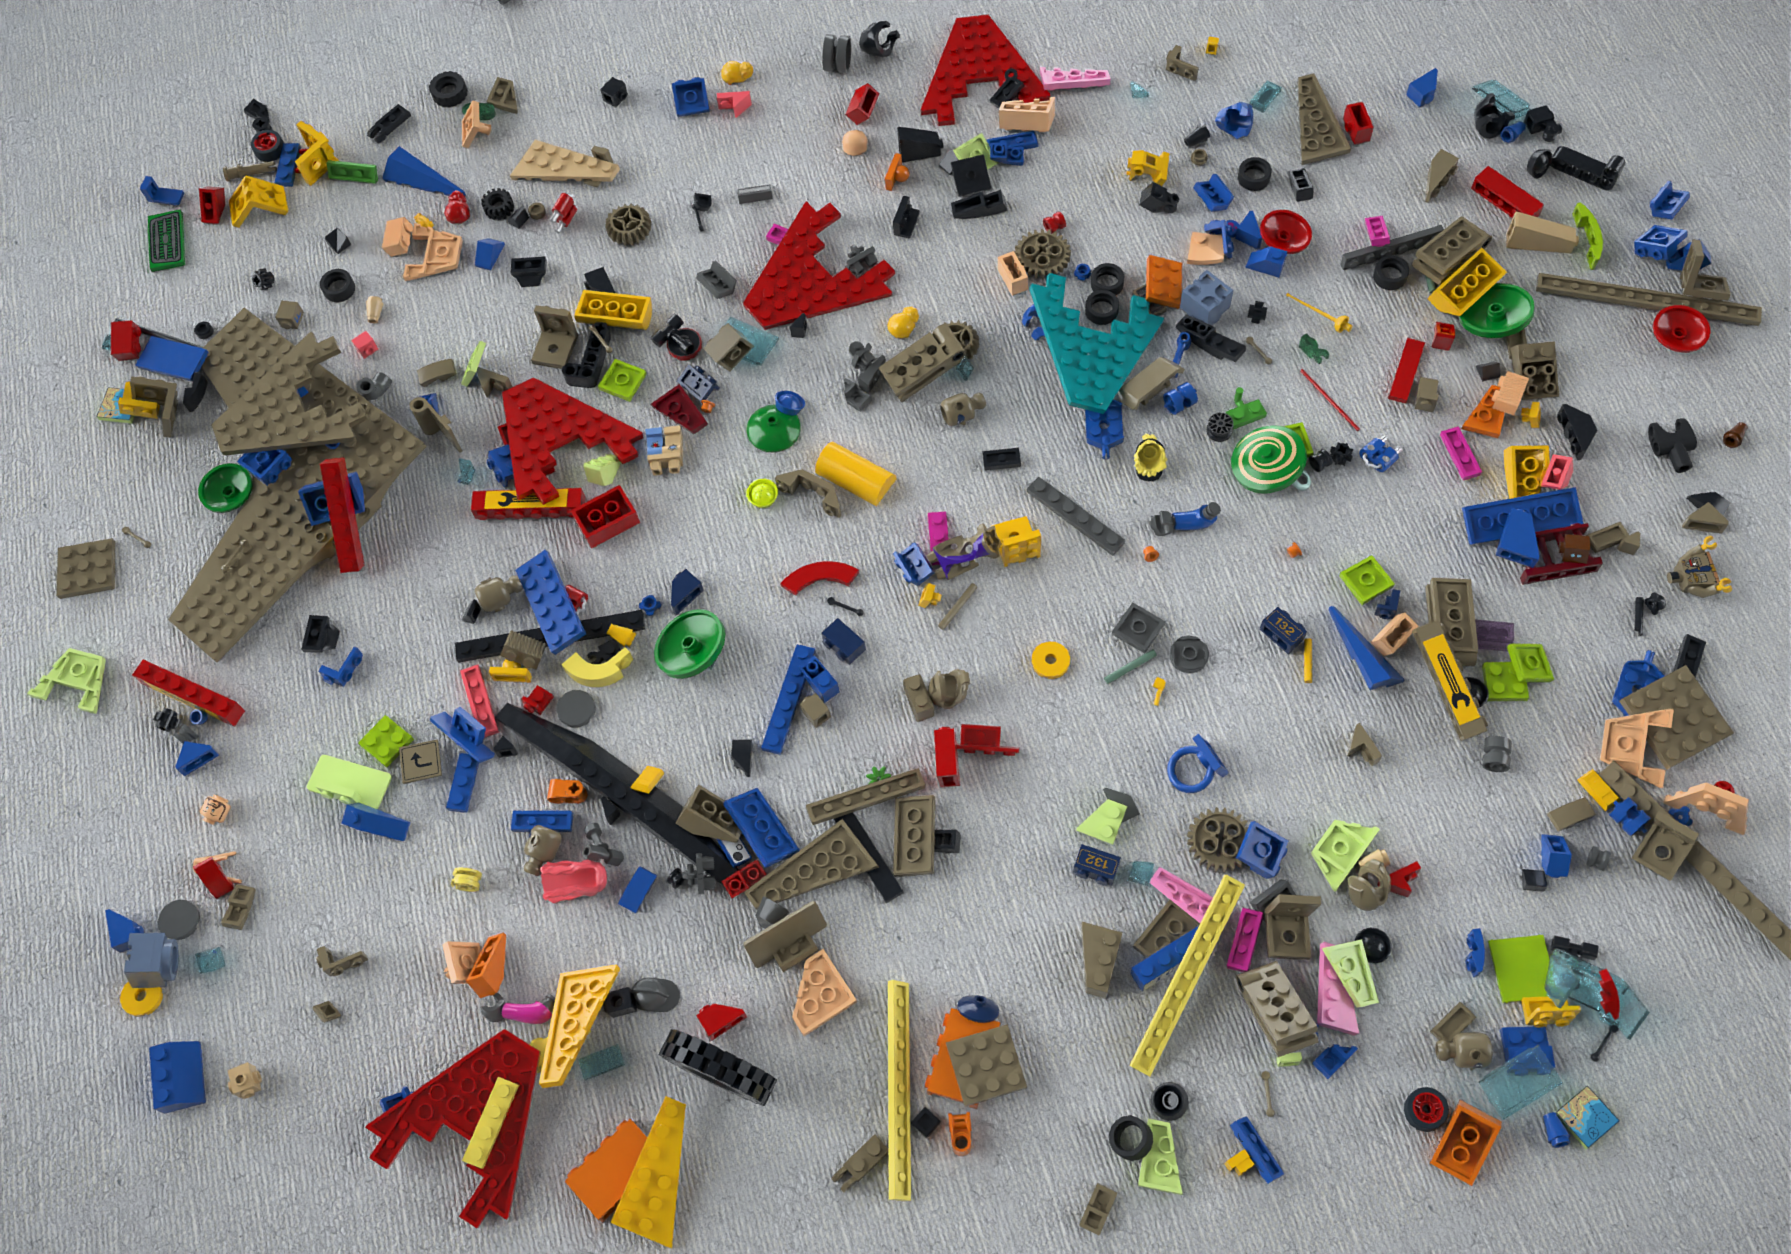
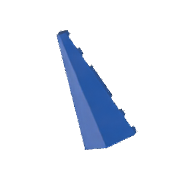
M400 146L387 159L382 177L385 182L389 180L396 182L398 185L407 184L412 188L433 193L436 191L442 192L446 196L458 190L466 196L462 189Z
M1334 606L1329 607L1328 611L1352 660L1355 659L1369 690L1382 686L1388 688L1403 683L1405 679Z

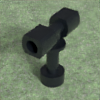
M674 313L666 321L668 325L662 331L658 329L650 338L659 348L667 340H674L680 345V351L685 355H689L695 349V344L689 339H682L678 335V329L684 322Z
M1554 935L1551 942V950L1564 953V957L1568 959L1566 975L1561 976L1560 986L1567 989H1578L1579 979L1575 977L1577 961H1581L1582 958L1595 960L1598 955V945L1585 942L1581 945L1570 943L1568 938Z

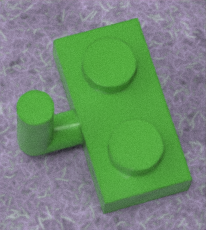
M1241 387L1236 389L1234 397L1237 408L1226 411V414L1233 419V430L1265 418L1267 415L1259 399L1247 404L1243 403V388Z

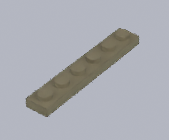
M919 768L807 804L806 810L813 826L925 789L926 784Z

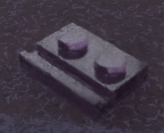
M1475 619L1478 649L1508 651L1507 646L1514 644V623Z

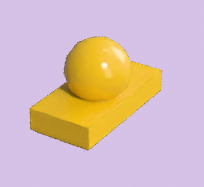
M507 659L504 660L503 667H490L489 674L494 681L530 683L532 679L528 668H521L520 663L508 661Z

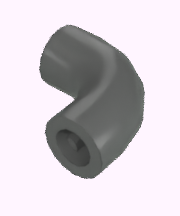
M377 372L372 380L369 378L360 379L356 384L358 393L366 400H376L387 391L392 384V380L384 373Z

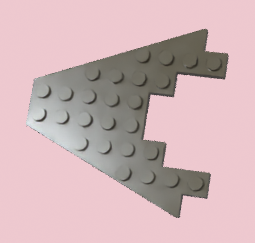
M308 333L211 424L220 451L224 456L357 440L352 427L368 420L361 402L328 417L322 404L306 411L298 392L299 388L314 382L309 370L310 367L341 353L334 336L318 343L314 333Z

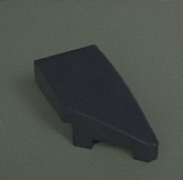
M253 98L244 108V113L254 119L264 117L270 123L267 105Z
M1716 492L1693 494L1686 498L1697 508H1701L1709 502L1722 515H1724L1731 504Z
M752 739L732 740L731 759L734 762V767L740 768L747 777H750L752 768Z

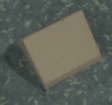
M1638 531L1623 538L1617 549L1634 555L1640 547L1641 533Z

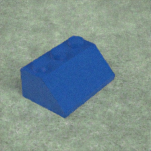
M357 471L349 473L348 479L355 514L364 512V493ZM323 481L303 486L298 493L311 526L330 521Z
M200 1041L167 1042L149 1047L154 1110L166 1114L206 1103Z

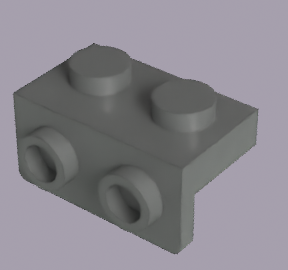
M716 260L712 261L710 269L698 272L696 279L717 299L734 293L737 280Z

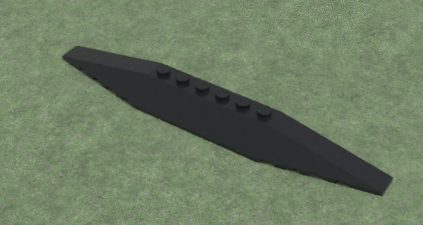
M509 703L495 716V719L578 780L583 781L603 797H606L610 802L639 822L643 828L695 866L696 853H702V857H713L714 870H703V872L709 876H715V881L724 886L721 882L722 880L739 870L737 867H732L725 853L710 837L692 834L676 824L683 810L682 805L656 786L649 794L631 789L632 784L640 775L594 741Z

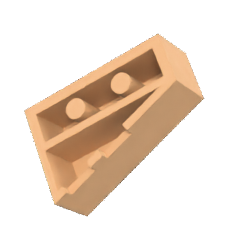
M1050 97V101L1040 102L1039 99H1034V102L1024 103L1023 100L1002 102L999 108V129L1049 131L1055 117V97Z

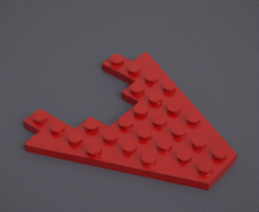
M989 14L961 17L955 20L922 104L921 115L937 113L938 126L954 125L955 118L952 99L968 97L966 84L998 81L1000 88L1006 81L1005 72L1010 68L1017 71V79L1024 84V87L1017 94L1018 100H1023L1024 103L1034 102V99H1039V102L1050 101L1051 95L1048 90H1044L1041 81ZM1010 73L1008 77H1013L1014 73Z
M806 201L747 295L743 306L764 330L793 323L802 313H805L808 319L892 296V291L884 282L895 275V270L885 260H882L858 279L847 267L832 277L815 259L814 255L825 248V244L817 237V234L841 218V213L831 203H828L816 212Z
M534 377L502 392L518 500L534 493L544 505L559 497V492L543 472L557 465L550 452L578 438L588 449L605 442L622 464L638 457V452L632 444L643 439L641 431Z
M503 1029L368 1123L365 1128L381 1138L369 1158L385 1169H389L413 1132L432 1142L444 1124L470 1141L497 1078L501 1077L516 1083L519 1087L484 1168L481 1169L469 1163L466 1165L484 1178L459 1215L461 1219L475 1228L480 1227L490 1210L508 1220L511 1213L541 1051L508 1030Z

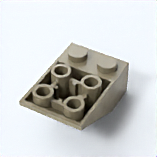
M1555 341L1511 347L1514 373L1529 378L1521 399L1559 397Z

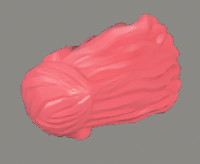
M583 860L582 862L561 861L551 863L548 861L544 866L540 867L544 890L543 898L545 901L549 900L552 903L572 900L583 895L595 896L607 884L606 869L600 862Z

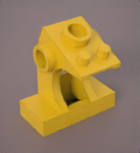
M1144 150L1133 151L1132 158L1128 157L1127 168L1130 171H1127L1126 175H1130L1129 180L1131 181L1135 175L1140 176L1146 173L1151 175L1153 182L1162 186L1167 180L1170 153L1163 151L1160 156H1156Z

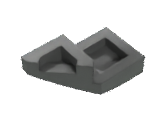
M845 378L844 394L846 401L850 406L861 412L872 401L871 395L858 389L856 383Z
M1109 788L1103 789L1107 800L1109 799L1128 806L1122 823L1140 814L1130 795Z

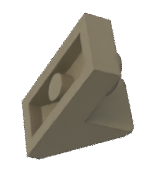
M481 367L477 368V374L486 397L490 395L493 388L499 391H506L512 388L508 377Z
M1358 723L1352 734L1347 757L1361 750L1363 759L1369 762L1371 766L1379 763L1382 754L1362 725Z

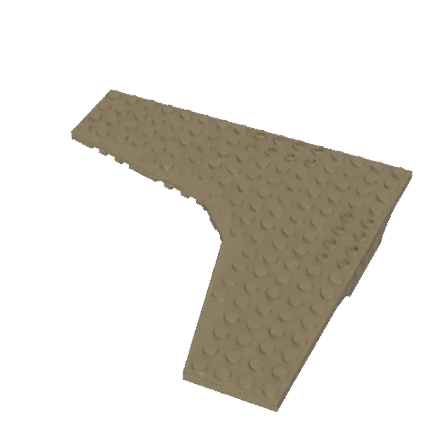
M243 308L203 347L209 353L202 368L227 407L230 408L295 345L246 308ZM320 364L309 368L314 382L304 386L308 391L301 398L305 410L308 411L322 404L329 417L361 402L368 420L352 427L357 439L356 441L340 443L336 449H330L326 445L282 449L293 460L287 470H282L278 474V479L275 483H270L266 486L253 475L252 494L168 619L215 662H218L304 573L327 558L331 559L337 553L331 521L311 526L298 493L305 485L323 481L320 463L325 459L344 457L347 474L357 471L363 487L365 511L355 514L359 530L382 507L381 502L395 479L427 447L412 433ZM241 540H247V547H243V549L240 551V553L237 555L234 561L230 564L229 570L227 572H223L221 570V567L223 565H226V563L229 561L232 555L239 548Z

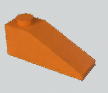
M504 932L488 937L466 980L480 998L495 995L499 991L504 979L506 934Z

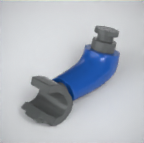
M1211 502L1209 505H1202L1199 509L1193 511L1174 512L1172 516L1168 511H1160L1159 515L1151 516L1150 526L1156 536L1171 534L1173 529H1205L1217 520V515L1221 512V508L1216 502Z

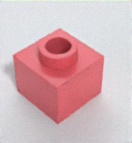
M367 331L351 340L356 350L364 359L378 350L373 338Z

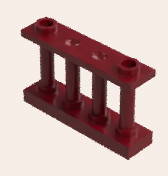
M1575 523L1567 527L1535 532L1537 545L1545 566H1534L1532 568L1525 565L1526 569L1520 577L1522 585L1598 572L1603 564L1601 556L1593 558L1589 554L1587 564L1574 562L1555 564L1551 560L1545 543L1556 540L1559 548V543L1564 541L1565 534L1583 536L1589 524Z

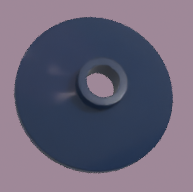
M964 996L957 1004L960 1014L975 1022H992L999 1016L998 1006L992 1000L983 996Z

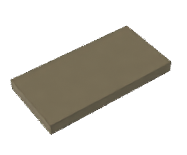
M935 796L895 798L893 876L904 877L934 874Z

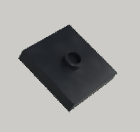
M984 154L950 163L958 197L992 188Z

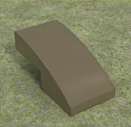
M453 359L434 362L417 370L419 383L423 387L438 379L444 382L457 374Z
M1585 797L1547 813L1557 832L1571 828L1575 824L1591 819L1596 815Z
M239 884L235 885L228 899L229 907L221 921L223 927L243 929L252 907L256 892L255 888Z
M1097 1183L1079 1226L1100 1235L1118 1192Z

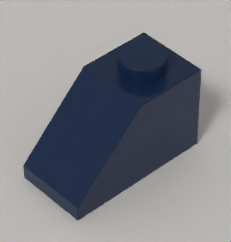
M687 569L679 572L674 577V580H672L671 606L676 615L704 591L702 583Z

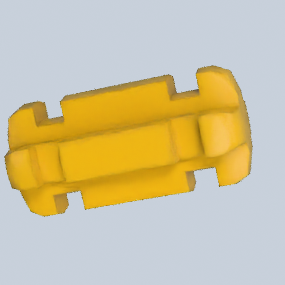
M417 213L414 216L415 222L422 227L433 228V222L429 221L421 213Z

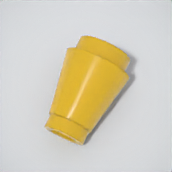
M612 623L606 633L624 647L625 645L630 647L636 636L632 629Z

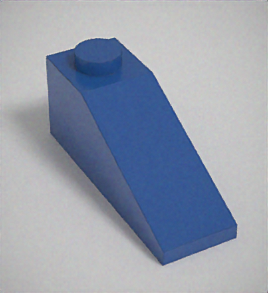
M362 803L348 804L341 824L360 831L400 841H405L410 826L409 821Z

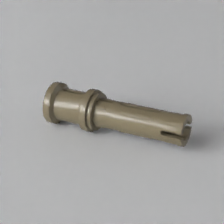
M275 161L247 166L237 164L236 167L230 168L224 166L223 173L228 182L230 179H243L245 175L276 172L277 167H269L276 165Z

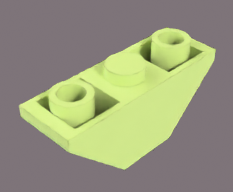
M612 454L591 459V461L583 465L587 481L602 486L612 484L621 462L617 459V456Z

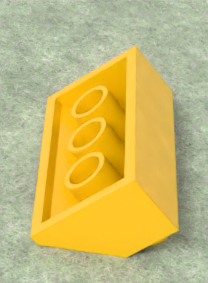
M1480 248L1427 299L1440 312L1461 316L1496 284L1507 271L1483 248Z

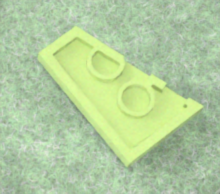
M1362 939L1322 948L1356 1008L1379 1003Z
M1148 1119L1147 1125L1153 1133V1144L1149 1153L1142 1158L1138 1186L1182 1195L1170 1123Z

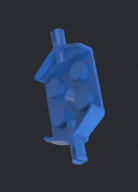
M1114 399L1104 414L1085 410L1087 444L1100 448L1102 450V459L1106 457L1109 459L1110 448L1124 442L1122 403ZM1105 423L1109 427L1102 429L1099 425Z
M1647 650L1644 660L1627 661L1623 666L1612 702L1624 716L1629 715L1619 701L1632 694L1633 687L1639 690L1664 677V674L1652 663L1655 655L1654 651Z

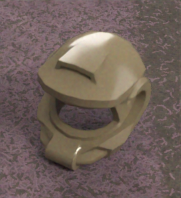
M955 669L949 674H941V671H937L933 678H931L928 686L931 702L943 709H951L962 703L967 696L968 685H970L969 673L960 669Z
M1371 859L1364 866H1361L1358 877L1353 875L1348 878L1350 900L1360 910L1372 911L1387 901L1391 889V878L1383 862ZM1368 873H1372L1378 878L1380 882L1379 887L1374 888L1369 883Z

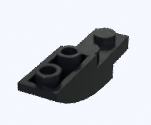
M1186 314L1176 325V329L1180 333L1187 332L1192 343L1220 360L1225 357L1236 362L1246 351L1245 345L1217 333L1214 326Z

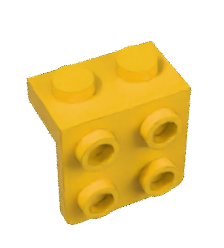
M130 381L125 383L123 397H119L118 401L120 414L158 419L160 405H157L155 402L132 399Z
M1567 996L1523 997L1521 1000L1526 1025H1534L1536 1028L1545 1027L1548 1024H1556L1557 1027L1567 1026L1581 1011L1580 1006L1568 1005Z

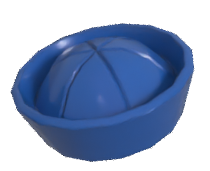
M785 390L777 392L775 395L776 408L784 414L797 415L805 406L804 399L795 392Z

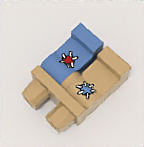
M680 425L664 427V434L662 427L645 429L647 460L653 475L663 474L662 468H669V472L672 474L679 473L680 467L683 466V434Z

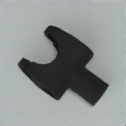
M1685 418L1677 419L1675 422V433L1666 432L1657 422L1650 423L1648 436L1654 454L1656 456L1669 454L1677 473L1690 470L1693 465L1687 451L1696 449L1697 440L1689 422Z

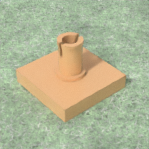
M472 101L461 121L462 147L465 148L470 147L477 132L487 135L491 132L490 124L480 122L479 102Z
M447 941L442 945L447 963L444 972H448L445 976L451 979V983L468 984L466 980L481 952L480 944Z

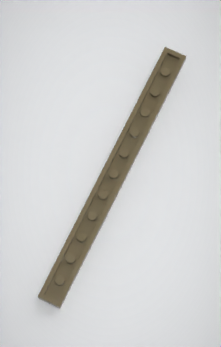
M1539 273L1537 277V292L1658 311L1673 305H1684L1696 309L1705 318L1759 326L1761 323L1762 307L1715 301L1706 298L1699 299L1693 296Z
M1615 761L1599 774L1624 800L1630 797L1638 805L1637 809L1643 810L1651 818L1648 821L1651 826L1654 824V818L1659 811L1676 820ZM1697 840L1685 859L1791 960V929Z

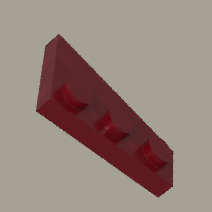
M680 384L650 404L654 409L693 435L708 425Z

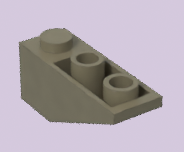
M1440 149L1432 159L1428 170L1425 202L1427 203L1432 198L1437 197L1440 188L1446 186L1450 175L1454 176L1459 168L1457 166L1459 158L1443 149Z

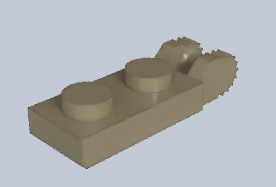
M874 1134L843 1164V1167L833 1175L832 1180L837 1182L846 1172H849L853 1177L841 1187V1190L845 1193L871 1171L889 1153V1149Z

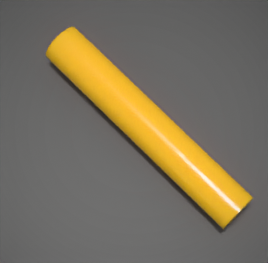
M1310 638L1304 639L1305 683H1312V639Z

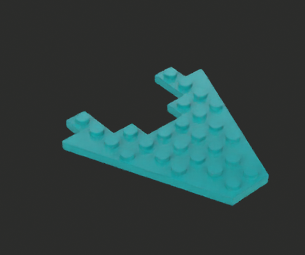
M1049 273L1046 287L1032 283L1029 290L1069 406L1104 414L1161 326L1164 318L1149 314L1150 302L1146 301V298L1133 295L1130 300L1129 323L1113 320L1111 323V334L1079 326L1080 311L1063 307L1066 277Z

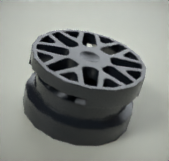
M1220 412L1210 416L1206 431L1208 437L1216 442L1228 440L1232 435L1233 419L1228 414Z

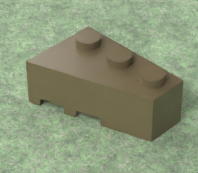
M1082 922L1081 935L1085 991L1087 994L1106 999L1122 932Z

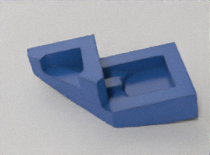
M1333 1044L1332 1047L1325 1049L1312 1064L1329 1079L1358 1048L1356 1046L1340 1047L1337 1044Z

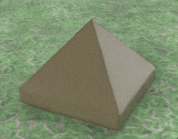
M330 1001L312 1007L313 1011L324 1023L341 1017L340 1012Z

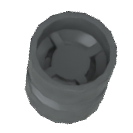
M1489 736L1485 738L1484 752L1487 754L1483 755L1482 766L1484 769L1492 772H1506L1510 769L1511 758L1509 755L1511 754L1512 741L1509 738L1502 736Z

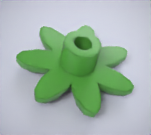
M873 766V774H867L866 777L871 779L869 782L871 784L889 778L892 775L884 774L885 766L879 771Z

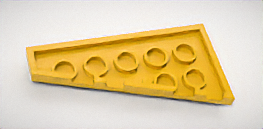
M617 964L560 973L539 1085L542 1088L563 1085L620 971Z
M665 1096L611 1223L672 1249L686 1104Z

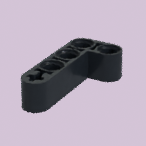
M1559 146L1552 155L1550 166L1600 189L1611 190L1620 177L1626 162L1623 157L1614 155L1605 164L1568 147Z
M596 322L593 326L609 346L611 335L607 324ZM592 331L581 364L567 363L562 367L564 379L570 386L593 388L598 383L607 352L604 345Z

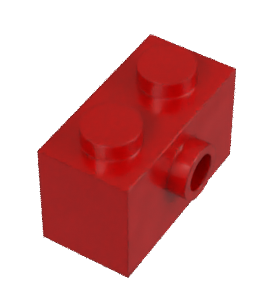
M869 83L856 89L845 115L856 125L870 118L880 93Z
M1358 102L1346 105L1343 120L1345 130L1349 132L1353 144L1369 142L1374 126L1364 103Z
M132 320L111 322V355L118 361L139 359V353L141 352L139 343L141 329Z

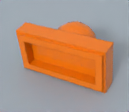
M896 153L885 177L886 190L892 191L896 181L905 182L909 178L910 172L906 166L902 165L901 154Z

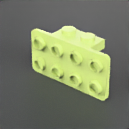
M322 755L307 784V789L321 794L328 799H338L345 804L362 803L378 809L392 776L387 772L332 756Z

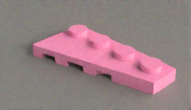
M1040 67V76L1044 90L1053 91L1055 89L1110 85L1111 79L1107 70L1086 69L1085 72H1081L1077 69H1071L1068 72L1061 71V68H1054V71L1046 70V67Z
M1161 867L1158 868L1150 881V884L1201 923L1213 897Z
M1323 942L1320 944L1317 1025L1355 1036L1359 1034L1353 1001L1322 948L1334 946V944Z

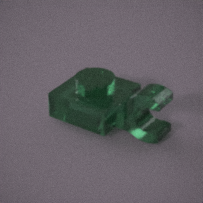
M1307 333L1301 337L1299 348L1310 359L1314 358L1316 363L1321 364L1322 358L1320 356H1324L1326 359L1329 358V352L1325 349H1319V345L1314 338H1311Z

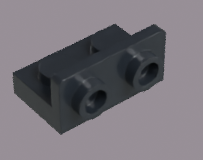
M903 196L893 220V233L895 236L909 239L916 225L920 210L912 208L910 197Z

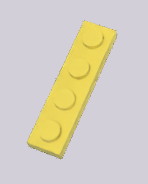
M501 1077L497 1078L462 1161L481 1169L484 1168L517 1092L518 1084Z

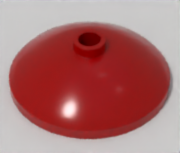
M1274 210L1268 213L1260 224V234L1264 242L1269 247L1288 251L1287 254L1302 252L1308 247L1312 239V230L1308 222L1293 211Z
M1673 305L1662 309L1653 321V332L1657 340L1666 348L1676 352L1689 353L1699 350L1707 343L1711 333L1709 322L1705 316L1696 309L1684 305Z

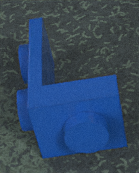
M145 176L140 186V190L148 202L179 205L184 195L183 190L158 187L151 176Z
M1212 220L1210 223L1204 224L1207 234H1222L1224 254L1228 258H1232V252H1234V245L1231 241V235H1233L1232 226L1225 220Z
M353 647L339 671L322 665L318 671L323 677L322 680L330 685L335 683L344 687L351 679L356 666L361 663L363 654L357 647Z

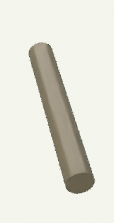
M974 583L970 584L938 624L940 629L944 630L978 588Z

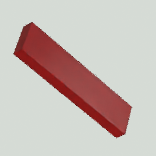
M1407 337L1388 399L1407 403L1425 342Z

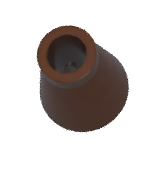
M1743 422L1737 423L1736 426L1724 434V444L1730 448L1740 446L1748 426Z

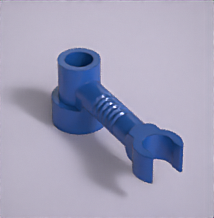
M1187 332L1180 333L1177 338L1178 348L1173 362L1178 365L1180 364L1183 352L1191 346V338Z

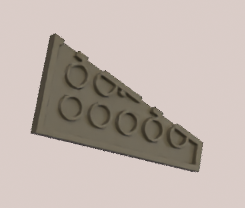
M1315 74L1298 77L1301 165L1350 153L1351 147Z
M842 819L744 893L756 910H758L763 896L778 903L879 867Z

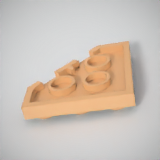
M824 949L806 959L797 1002L793 1011L792 1018L804 1037L857 1002Z

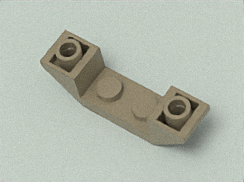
M803 469L780 474L775 477L777 488L781 492L793 495L801 484L805 489H812L818 495L825 497L822 504L826 514L838 518L841 517L840 505L834 484Z

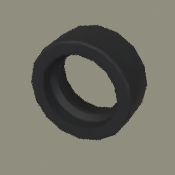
M1247 158L1239 166V184L1250 191L1262 190L1270 182L1272 168L1262 158ZM1250 169H1257L1262 171L1265 176L1260 179H1252L1245 172Z
M1394 255L1382 257L1378 260L1374 269L1373 278L1375 283L1385 290H1397L1403 287L1409 275L1408 263ZM1386 267L1399 270L1401 277L1395 279L1388 278L1381 273V269Z
M1104 263L1095 267L1091 275V288L1093 292L1107 290L1115 295L1120 294L1124 286L1125 276L1123 270L1112 263ZM1102 275H1112L1117 278L1118 283L1112 286H1103L1099 284L1097 278Z
M338 268L332 269L322 276L320 288L326 299L338 303L348 300L353 295L355 283L349 272ZM337 280L347 281L346 285L338 291L328 290L330 285Z
M1097 290L1088 296L1085 314L1092 323L1107 325L1117 318L1119 300L1115 294L1107 290ZM1103 301L1113 307L1108 313H1098L1092 309L1094 303Z
M1132 1115L1123 1116L1117 1119L1111 1126L1109 1143L1112 1150L1120 1157L1130 1161L1140 1160L1152 1148L1153 1133L1150 1127L1140 1118ZM1134 1125L1142 1131L1141 1143L1134 1150L1127 1151L1121 1147L1120 1137L1125 1128Z

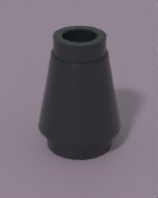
M1205 125L1198 126L1184 138L1185 145L1189 148L1207 141L1210 137L1209 130Z

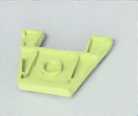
M69 648L52 666L53 669L47 676L43 675L39 680L40 683L34 689L31 688L27 694L30 697L46 701L55 683L83 690L85 693L78 708L82 711L96 714L106 659L102 656Z

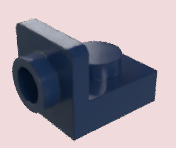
M1393 589L1391 595L1386 596L1385 605L1377 604L1374 615L1382 619H1393L1398 608L1400 590Z

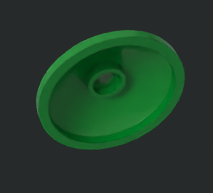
M776 404L758 409L751 415L747 423V435L750 442L757 449L764 452L774 453L788 449L797 441L801 431L798 416L780 412L776 408Z
M226 463L216 466L202 478L198 488L199 499L212 512L226 513L233 511L243 505L249 498L253 487L252 477L245 468L238 464Z

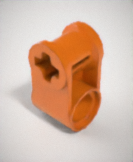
M550 780L547 801L556 804H579L587 799L588 792L580 781Z
M970 1111L959 1115L948 1113L953 1152L958 1156H966L970 1153L972 1147ZM965 1140L968 1145L963 1149H959L956 1147V1142Z

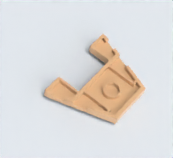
M414 223L413 239L428 240L423 265L405 264L404 280L410 281L457 269L463 243L462 237L445 231H435L431 227L425 228L418 223Z
M1669 708L1606 719L1600 760L1609 765L1615 761L1627 773L1659 788H1663L1665 769L1643 766L1648 725L1671 728L1674 709Z
M1709 783L1691 787L1688 792L1678 791L1673 797L1670 794L1665 796L1663 803L1681 809L1683 806L1692 804L1698 810L1710 811L1717 814L1719 818L1727 820L1726 829L1742 835L1745 834L1749 799Z

